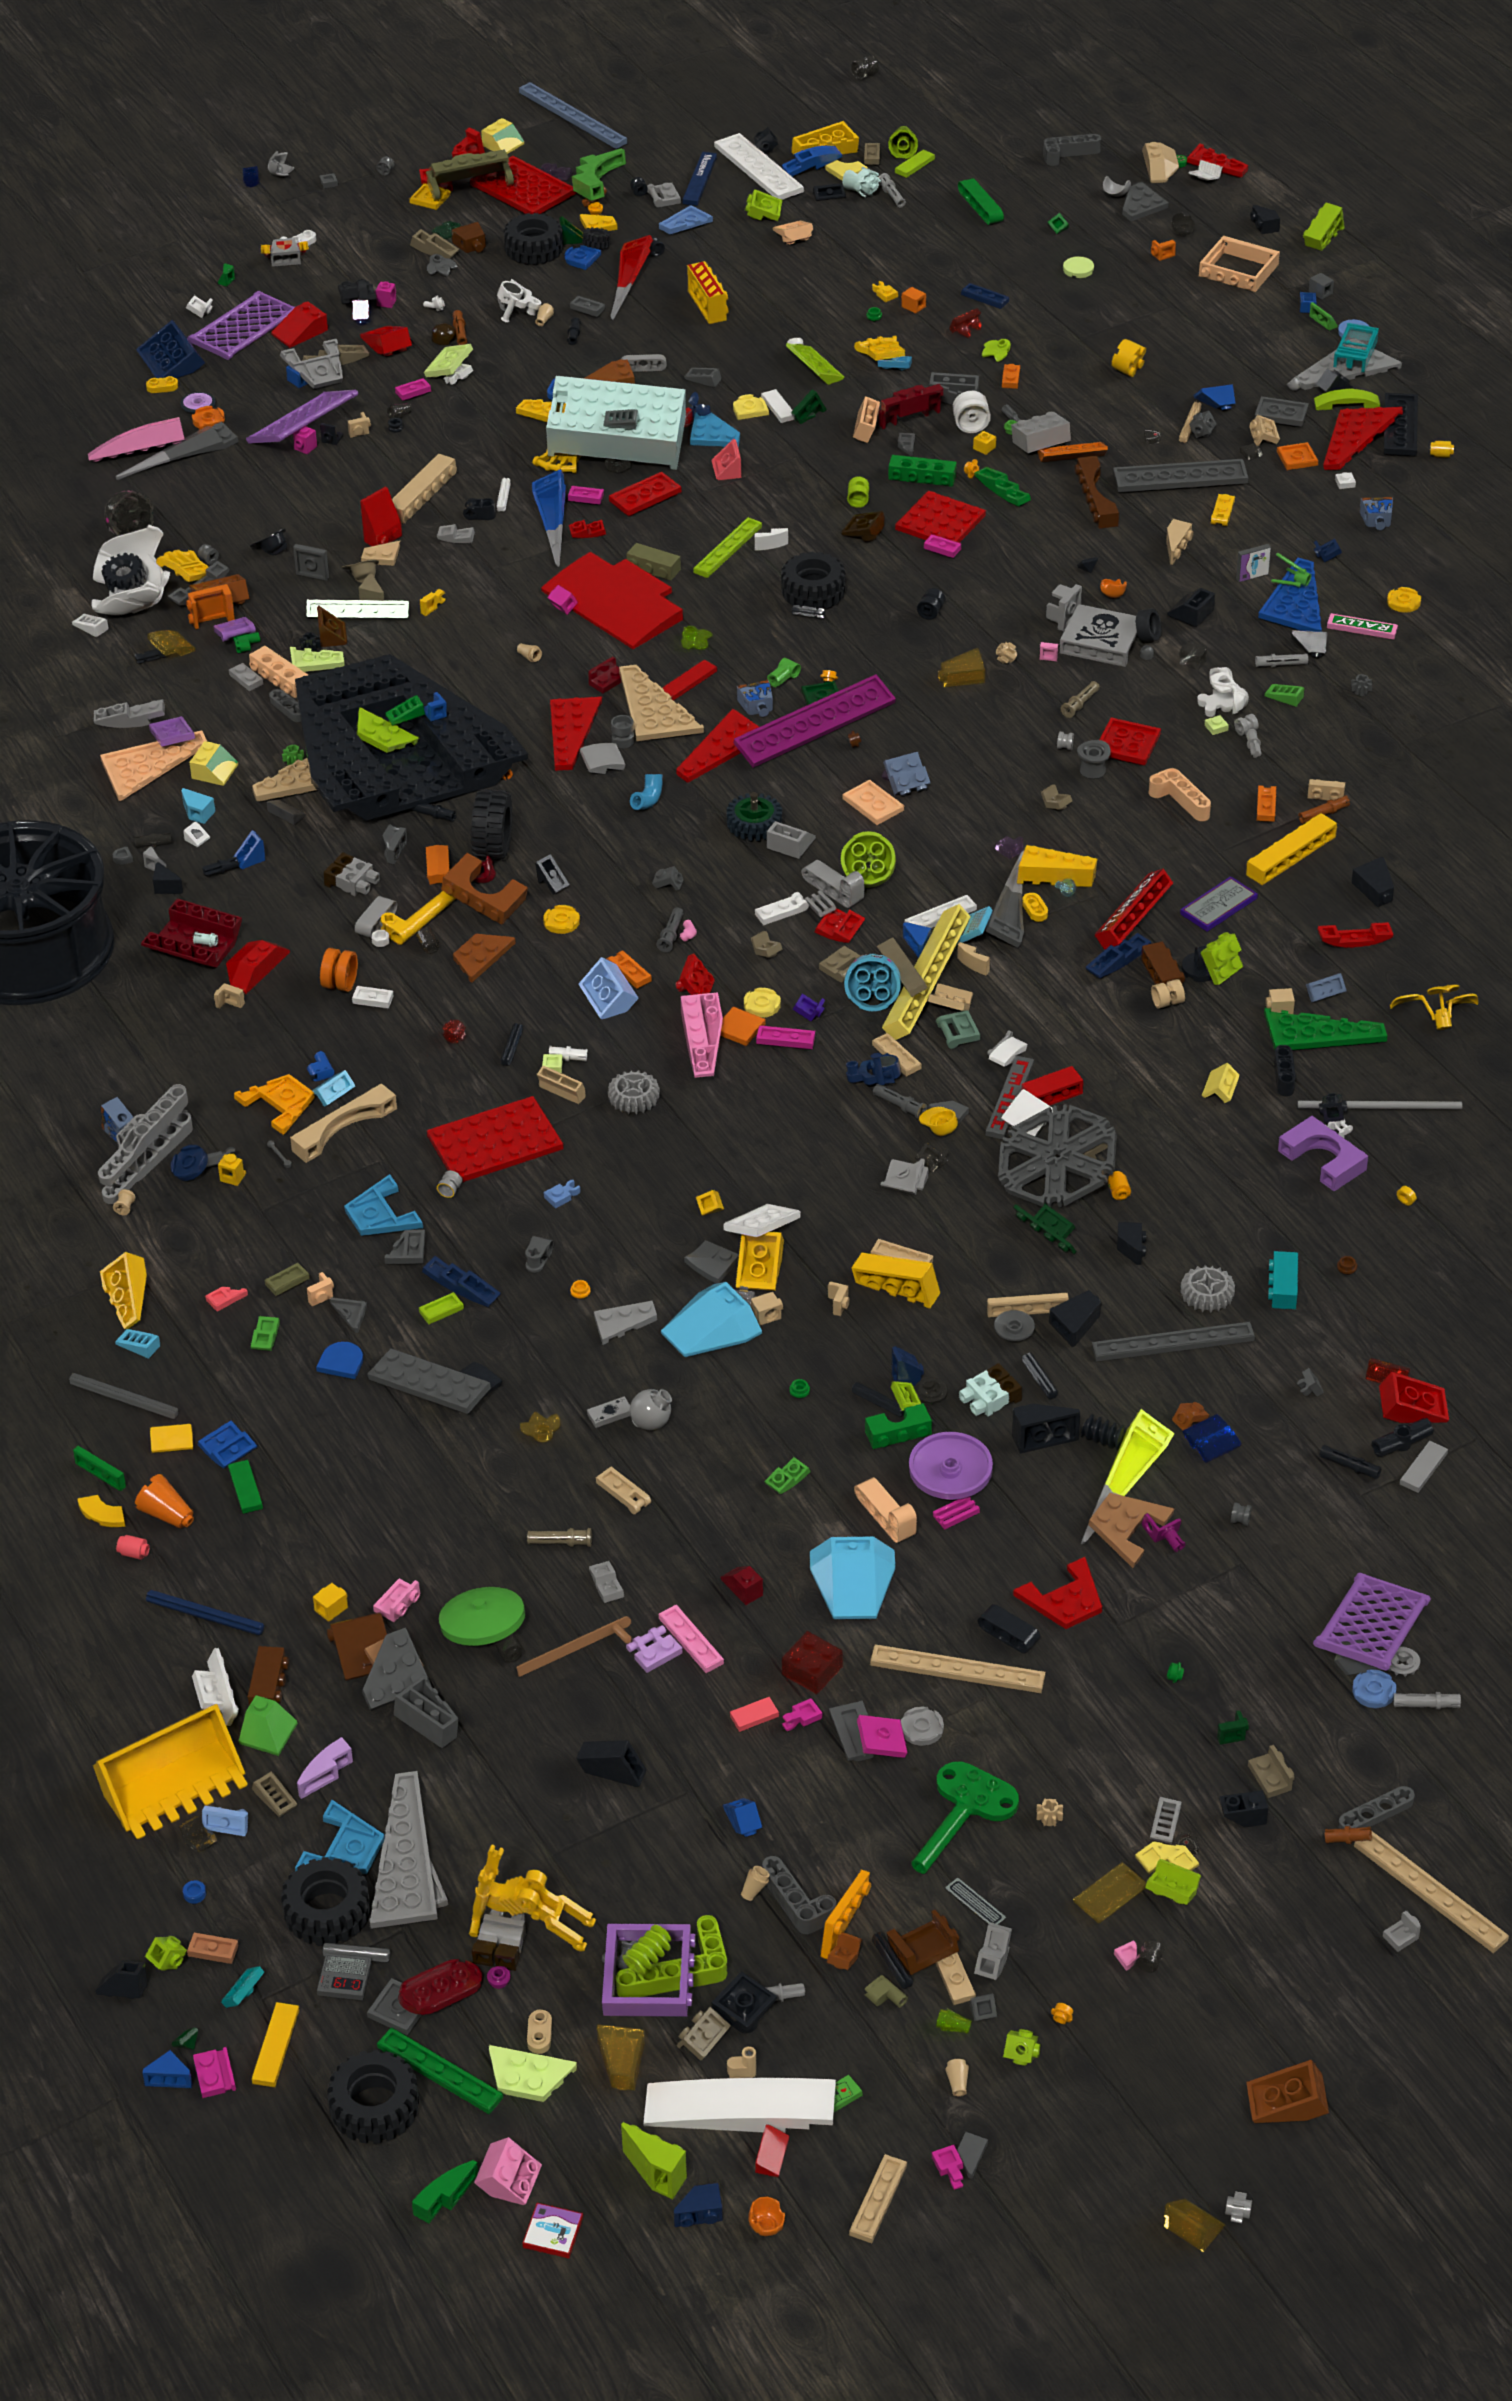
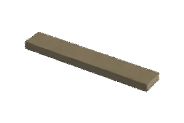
M893 937L877 946L882 955L888 957L896 964L900 972L901 983L911 997L928 988Z

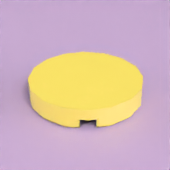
M757 988L751 993L749 991L744 997V1009L746 1012L756 1016L769 1017L780 1009L781 998L772 989Z

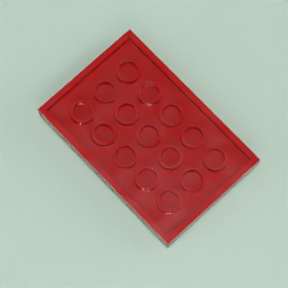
M515 156L509 157L508 162L513 174L514 185L507 186L504 171L475 176L470 179V185L525 214H541L576 194L573 191V186Z
M534 1096L427 1130V1136L447 1170L457 1172L462 1177V1182L564 1149L561 1139Z

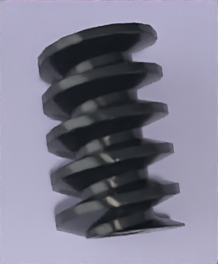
M1091 1414L1083 1425L1081 1437L1085 1436L1087 1440L1093 1439L1095 1443L1100 1442L1103 1446L1108 1444L1109 1448L1112 1449L1116 1447L1118 1451L1126 1433L1124 1432L1125 1426L1121 1425L1118 1430L1116 1422L1110 1427V1420L1107 1419L1102 1424V1417L1094 1421L1095 1415Z

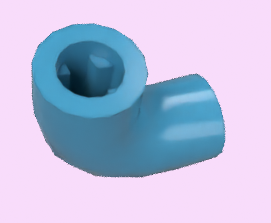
M645 774L643 792H635L630 797V805L633 809H648L658 801L662 792V774Z

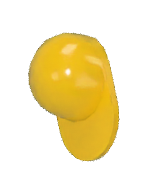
M944 1107L930 1108L919 1116L920 1123L930 1127L931 1131L938 1136H946L952 1133L958 1126L955 1112Z

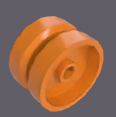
M328 948L326 950L320 969V983L323 988L334 989L337 986V989L340 991L350 992L352 990L358 969L356 952L344 950L341 954L339 949Z

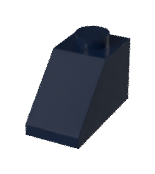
M896 1346L892 1347L891 1375L893 1380L896 1382L912 1383L913 1386L921 1384V1375H924L922 1364H918L914 1355Z

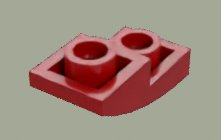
M585 520L569 525L571 535L575 538H592L606 534L602 520L594 521L587 525Z

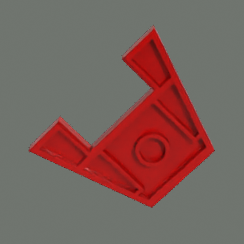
M1085 1557L1067 1565V1571L1075 1581L1052 1592L1042 1595L1032 1582L1013 1590V1596L1064 1629H1068L1102 1613V1605Z

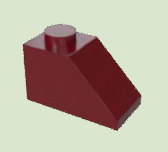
M751 1566L737 1567L721 1576L723 1583L745 1605L763 1596V1579Z

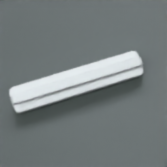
M503 478L501 481L497 501L498 512L506 510L511 485L509 478Z

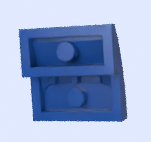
M229 1421L198 1441V1446L205 1454L222 1468H226L228 1464H232L257 1448V1445L245 1431L241 1432L232 1421Z

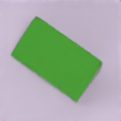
M1311 302L1309 315L1311 318L1329 331L1338 327L1330 314Z

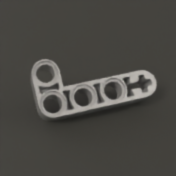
M815 860L801 870L803 878L808 883L847 908H850L864 898V879L857 871L844 877L819 860Z

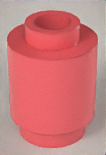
M130 1535L120 1536L116 1546L117 1552L121 1553L122 1556L142 1560L144 1556L146 1557L150 1549L146 1539Z

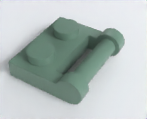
M968 1010L943 1015L936 1019V1023L942 1029L947 1039L946 1044L950 1049L956 1048L959 1044L980 1040V1033ZM952 1023L958 1035L953 1036L948 1024Z

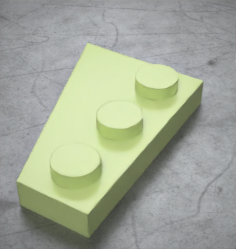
M290 647L292 664L303 672L321 671L345 666L343 652L321 650L320 652H312L309 648L301 651L296 650V647Z

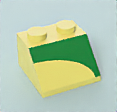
M501 118L481 130L483 147L492 151L505 149L508 154L524 145V140L513 123Z
M204 741L190 761L191 777L195 780L224 786L237 768L238 761L220 744Z

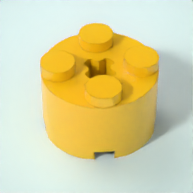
M1124 339L1117 347L1120 349L1118 354L1114 353L1112 367L1133 377L1138 368L1141 369L1144 364L1142 359L1146 353V348Z

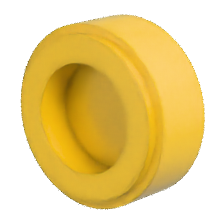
M1402 1186L1397 1191L1398 1199L1405 1205L1410 1206L1417 1199L1415 1192L1407 1186Z

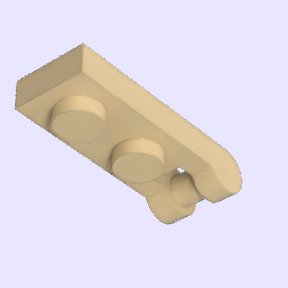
M609 1467L596 1477V1483L627 1506L632 1514L641 1511V1507H646L651 1503L648 1494L613 1467Z

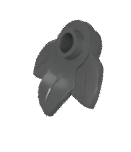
M439 254L430 256V263L427 265V271L430 275L438 272L448 277L450 269H457V264L453 260L444 258Z

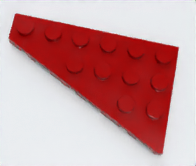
M1376 407L1340 410L1324 460V470H1338L1345 466L1352 459L1351 456L1362 451L1368 443L1373 441V437L1377 433L1381 434L1395 421L1394 418L1397 415H1402L1403 408Z

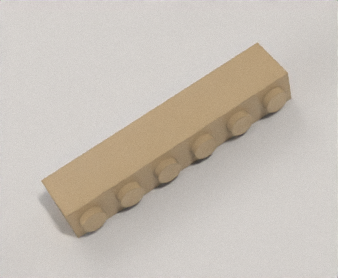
M438 454L392 499L401 523L404 524L456 474L457 467L454 458Z

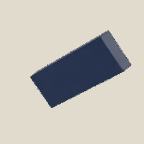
M971 283L961 290V295L1002 309L1009 302L1008 296Z

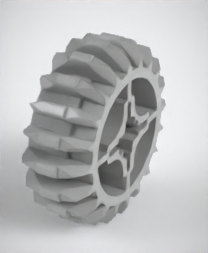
M631 1070L630 1073L623 1072V1075L617 1074L616 1078H612V1082L609 1083L608 1097L611 1105L616 1110L620 1109L621 1113L625 1111L628 1114L635 1112L636 1115L637 1112L641 1111L644 1113L645 1109L651 1110L652 1106H656L660 1093L657 1080L652 1075H647L646 1072L640 1073L639 1070L637 1072H632Z
M1205 1265L1203 1268L1197 1266L1195 1270L1190 1269L1188 1273H1185L1181 1281V1296H1183L1184 1302H1187L1188 1306H1194L1195 1310L1201 1309L1202 1312L1209 1310L1211 1313L1214 1309L1219 1312L1220 1308L1225 1309L1227 1304H1231L1235 1295V1284L1232 1276H1229L1227 1271L1222 1272L1221 1267L1215 1269L1213 1266L1211 1268Z

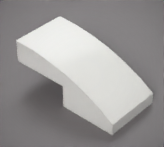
M788 528L771 529V533H755V551L774 549L788 544Z
M1010 1037L989 1055V1059L1002 1066L1013 1063L1016 1055L1026 1051L1027 1044L1014 1037Z

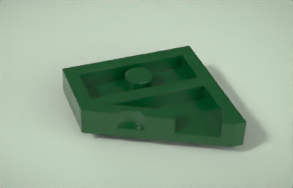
M812 389L793 409L791 414L796 422L802 424L808 419L816 417V413L820 411L824 413L827 409L817 392Z

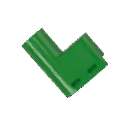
M255 632L233 637L237 653L251 651L250 644L260 642L259 633Z

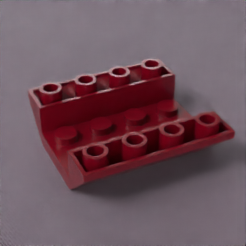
M177 898L168 909L170 921L159 934L149 932L141 942V946L217 968L235 946L242 917ZM194 933H214L218 936V943L213 947L204 944H194L193 937L196 936Z

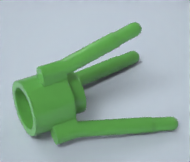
M1277 553L1276 555L1298 570L1286 568L1287 571L1295 574L1294 580L1296 582L1272 579L1271 582L1293 585L1299 588L1301 585L1308 586L1312 575L1306 572L1307 570Z

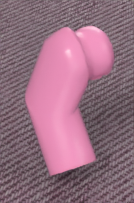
M686 920L683 923L685 929L680 934V937L684 942L692 939L697 934L691 920Z

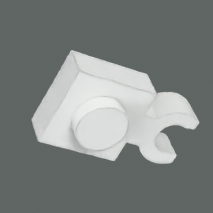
M461 364L454 374L445 376L444 380L446 384L450 382L452 385L458 379L467 378L473 369L471 365Z

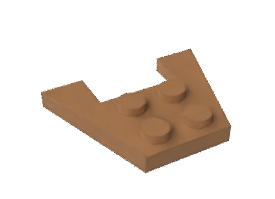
M1109 1493L1090 1518L1088 1525L1134 1568L1143 1556L1144 1549L1128 1540L1143 1521L1144 1515L1148 1513L1154 1522L1164 1526L1173 1515L1174 1508Z

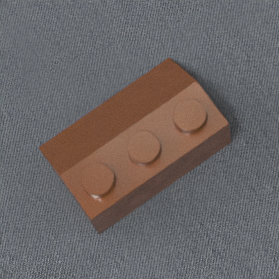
M239 574L189 585L191 592L227 584L235 604L244 603L246 599H249L246 580Z

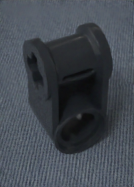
M469 498L465 503L466 508L463 510V515L468 520H492L496 517L494 500L491 498Z

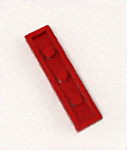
M703 660L664 686V692L668 693L674 701L717 672V666Z

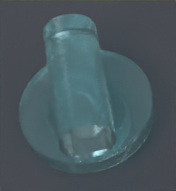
M1064 879L1062 882L1057 881L1055 887L1060 889L1065 897H1071L1075 893L1076 885L1072 879Z

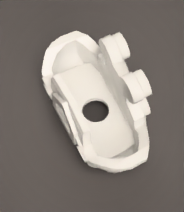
M1217 667L1210 669L1209 679L1210 684L1214 688L1213 694L1209 696L1207 694L1198 695V705L1205 707V715L1208 717L1215 716L1216 709L1221 708L1223 712H1229L1232 709V714L1238 713L1239 710L1248 704V693L1234 682L1232 671L1229 668Z

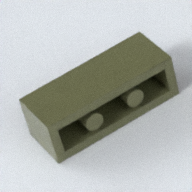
M636 543L627 552V560L651 575L672 580L681 570V560L678 555Z

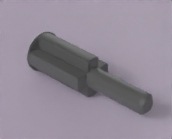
M1008 404L1002 407V413L1010 420H1015L1016 422L1020 420L1018 414Z

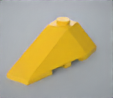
M125 1252L102 1269L100 1275L102 1287L105 1293L109 1294L110 1303L117 1309L116 1314L123 1328L129 1329L140 1321L147 1273L144 1258Z

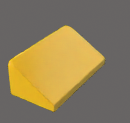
M191 1424L150 1428L152 1453L193 1449Z

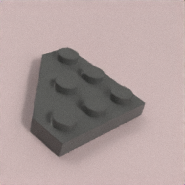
M1143 182L1130 186L1122 215L1130 221H1134L1167 209L1169 202Z
M406 1627L387 1634L383 1640L362 1690L370 1711L395 1702L396 1695L424 1675L427 1677Z

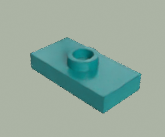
M260 1966L247 1969L225 1995L221 2003L226 2008L239 2005L243 1998L248 1997L253 1992V1986L264 1974L263 1969Z

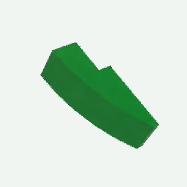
M472 2160L461 2164L432 2181L412 2201L413 2215L429 2224L442 2207L452 2210L478 2175L477 2162Z

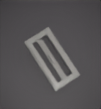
M821 890L817 891V896L812 894L811 899L809 897L805 898L809 906L819 917H823L836 910L835 904ZM820 899H822L830 908H828ZM814 902H817L824 911H821Z

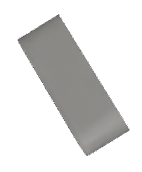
M378 896L357 920L355 933L372 938L373 932L381 930L382 914L387 912L395 914L397 902Z

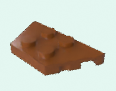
M475 934L453 953V959L457 965H460L463 973L466 972L469 981L474 982L516 944L515 938Z

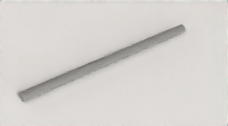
M1298 1101L1297 1107L1319 1108V1103H1322V1101ZM1347 1101V1108L1462 1109V1102Z

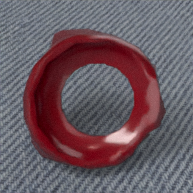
M488 855L486 861L482 862L481 866L484 867L485 872L479 874L473 880L477 883L490 882L496 875L493 860Z

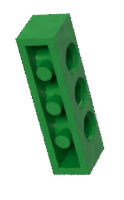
M892 455L889 463L888 479L953 486L956 478L957 462Z

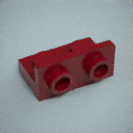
M615 657L607 659L588 672L589 685L603 694L622 683Z

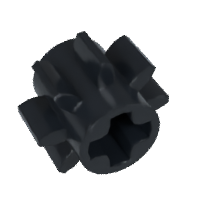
M307 632L303 635V638L299 639L301 650L309 648L312 652H316L317 648H321L320 638L313 632Z

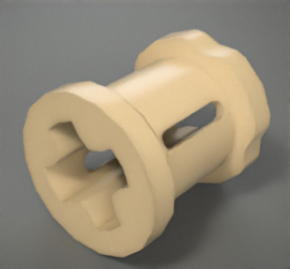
M120 1190L118 1200L113 1205V1210L119 1215H127L130 1212L131 1203L135 1201V1194L130 1190Z

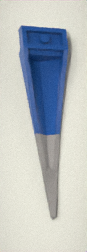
M561 469L532 482V492L546 529L555 564L558 567L560 565L566 491L564 473Z

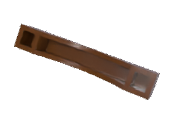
M1098 457L1078 458L1077 465H1075L1076 475L1078 474L1079 484H1082L1083 494H1086V502L1089 503V509L1093 513L1094 522L1097 523L1099 529L1118 527L1119 512L1116 504L1102 496L1095 487V484L1100 479Z

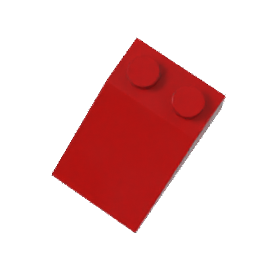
M304 302L296 306L271 334L289 348L294 347L328 331L327 314L310 302Z
M384 326L360 334V337L376 353L384 354V356L392 355L393 351L396 350L398 352L405 351L407 347L412 346L407 327Z
M387 487L360 501L364 542L370 546L390 543L402 536L401 521Z
M1391 1372L1379 1385L1383 1418L1399 1423H1414L1423 1418H1427L1431 1423L1449 1421L1444 1388L1395 1372Z

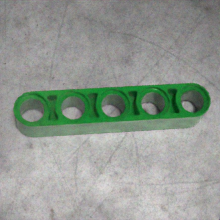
M974 178L958 182L960 194L986 224L990 225L1004 220L1002 209Z

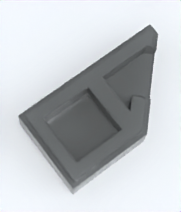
M899 433L898 447L910 456H913L915 434Z

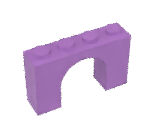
M1310 1116L1279 1137L1278 1151L1291 1161L1311 1149H1325L1337 1156L1335 1159L1321 1167L1320 1182L1333 1191H1336L1367 1170L1368 1155L1313 1116Z

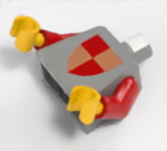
M284 236L273 240L272 245H261V254H264L266 258H271L272 267L301 264L300 255H304L306 250H309L308 241L296 243L294 238Z

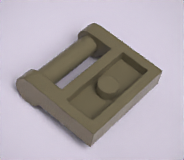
M843 946L819 963V969L837 981L843 982L845 981L848 966L861 956Z

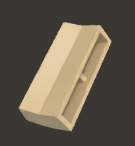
M542 1066L538 1072L539 1087L577 1104L585 1098V1087L582 1082L546 1066Z

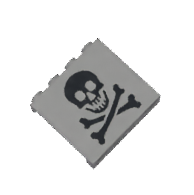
M1078 604L1060 639V654L1126 667L1128 651L1137 635L1136 616Z

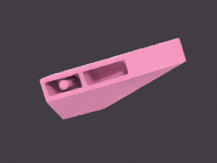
M177 417L146 424L122 433L88 453L89 461L97 462L102 460L103 457L115 458L121 453L128 455L134 453V450L139 449L140 451H146L152 446L163 447L166 443L170 442L172 444L180 443L184 440L180 418Z
M718 992L681 996V1015L694 1077L714 1076L723 1022Z

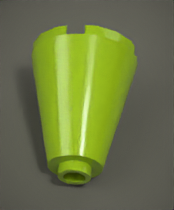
M901 126L890 136L888 142L889 150L896 158L908 159L916 153L918 139L907 126Z

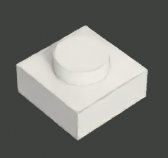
M1352 472L1335 475V481L1339 489L1355 487L1356 481Z

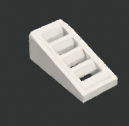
M83 614L72 622V625L95 637L108 630L107 620L101 617Z

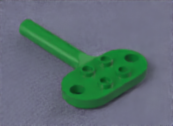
M965 1762L945 1764L937 1774V1789L940 1795L953 1802L955 1806L913 1859L912 1867L917 1872L925 1874L971 1815H978L991 1821H1004L1011 1818L1019 1807V1795L1016 1789L1009 1783ZM950 1774L953 1775L954 1778L945 1779L944 1776ZM1008 1803L1012 1806L1010 1808H1003L1001 1805Z

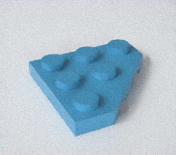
M695 412L690 445L725 447L735 439L739 447V431L713 413L699 416Z

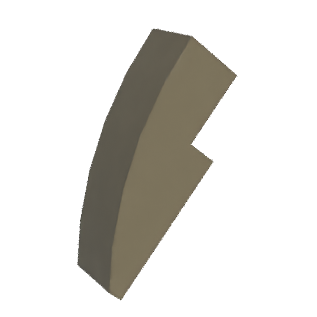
M422 229L412 236L410 246L431 256L439 254L444 258H451L459 251V248L436 233L429 235Z

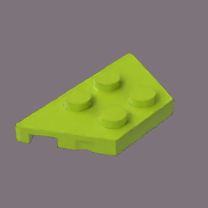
M361 707L359 708L357 735L361 740L386 753L395 749L405 748V745L408 743L413 745L418 743L419 737L396 725H391L390 722Z

